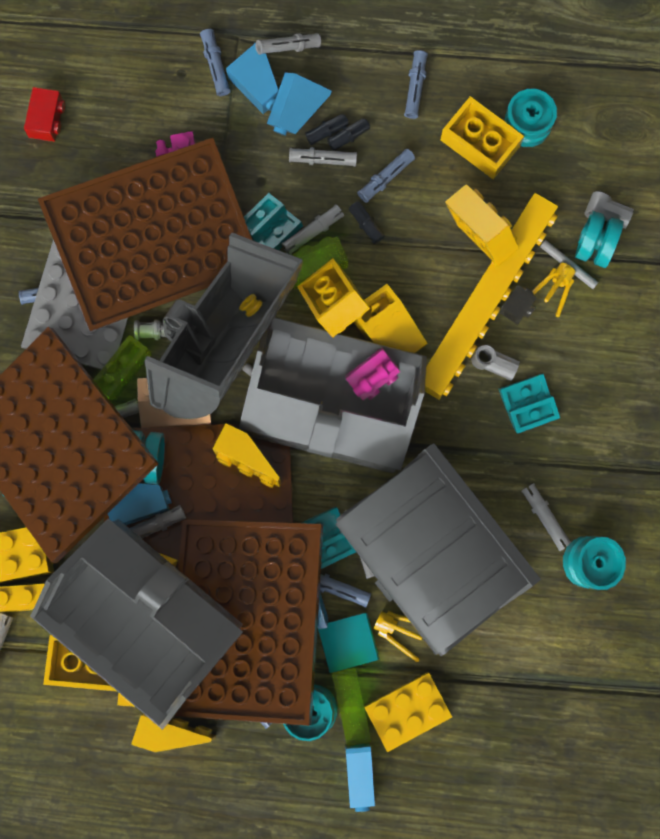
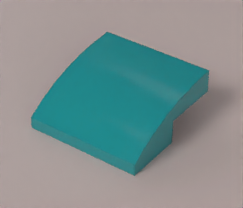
M270 193L244 216L252 240L276 250H280L282 248L281 243L295 235L303 227L302 222L287 211L284 204Z
M538 374L499 389L516 434L560 418L554 397L550 395L544 374Z
M336 506L302 522L324 525L321 569L356 552L336 526V519L340 516Z
M367 613L330 622L327 628L324 629L318 628L330 673L380 660Z

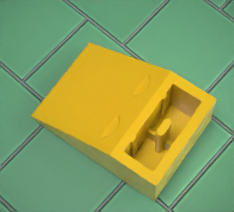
M388 284L365 299L370 309L353 322L369 342L411 353H416L428 344L403 303Z
M225 424L213 447L218 462L228 467H231L233 464L240 469V473L252 478L254 474L266 486L273 488L276 485L280 487V477L249 435L231 425Z
M143 714L140 716L131 745L152 752H159L213 741L216 735L211 734L212 729L201 725L196 726V728L188 726V721L180 718L170 720L162 730Z

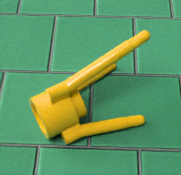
M560 263L557 269L553 268L550 274L531 291V295H535L552 279L554 285L544 299L545 302H548L559 286H565L556 317H560L569 290L574 283L572 278L576 273L575 270L566 263Z
M381 611L374 626V629L379 631L378 635L387 639L415 662H419V658L388 633L393 634L394 630H397L418 640H422V637L413 631L397 625L398 621L396 620L410 622L406 616L390 611L388 613Z

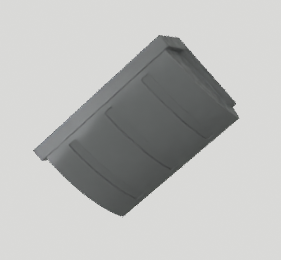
M231 233L229 236L228 261L197 304L194 306L185 301L176 300L163 318L164 334L171 343L160 361L149 356L145 359L150 404L157 409L164 410L170 416L182 419L205 417L216 410L232 382L274 319L279 308L297 282L298 274L302 269L303 260ZM255 294L256 300L262 301V306L254 315L247 317L245 315L246 311H241L239 307L249 295Z
M274 317L263 334L257 350L239 429L247 433L249 437L394 473L396 469L401 470L424 397L427 356L342 334H337L332 338L326 330ZM383 347L400 369V373L397 374L399 378L390 385L385 383L379 388L380 393L371 400L367 397L363 401L355 394L352 386L345 379V375Z
M434 443L424 449L395 477L336 519V526L378 579L375 584L389 602L394 600L435 655L439 654L440 657L456 646L499 609L541 580Z
M109 518L46 580L30 615L33 620L162 730L243 633L240 629L243 624L119 519L111 521Z

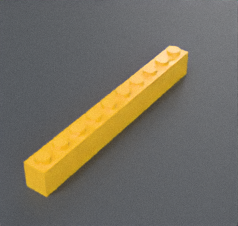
M534 193L512 228V231L517 236L515 241L519 249L499 266L492 261L426 367V393L440 400L442 395L448 396L454 386L450 382L454 376L459 378L465 368V365L462 364L466 356L471 358L477 348L474 345L477 338L483 339L489 329L486 326L489 319L494 320L501 309L497 307L501 300H507L512 292V289L509 288L513 281L518 282L524 272L521 270L524 262L529 264L535 252L532 249L535 244L541 245L547 235L544 233L547 226L552 227L558 215L555 214L558 208L557 205Z

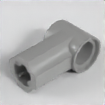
M596 191L591 195L585 210V216L589 218L593 210L604 214L605 221H608L611 217L624 221L623 228L626 229L634 209L614 202L609 195Z
M488 345L480 346L474 352L471 359L475 368L485 369L510 381L513 380L520 361L496 352ZM479 353H485L489 361L486 363L482 362L479 359Z

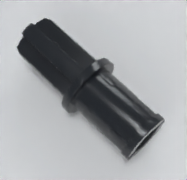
M341 114L327 122L322 121L321 125L305 132L309 144L313 145L326 137H332L333 133L349 125L348 119L344 114Z
M362 118L349 127L344 126L342 131L328 138L327 142L331 149L336 151L349 142L353 143L356 137L370 130V124L366 119Z
M355 202L349 207L350 213L359 223V228L365 231L373 244L378 243L385 237L384 233L381 232L374 222V217H370L360 202Z

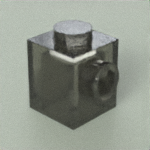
M518 285L499 313L518 326L524 316L529 318L536 307L533 304L537 298L534 297V293L530 289L522 288Z

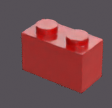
M32 88L24 130L29 138L55 142L56 134H60L61 131L60 116L65 111V100H63L59 91Z

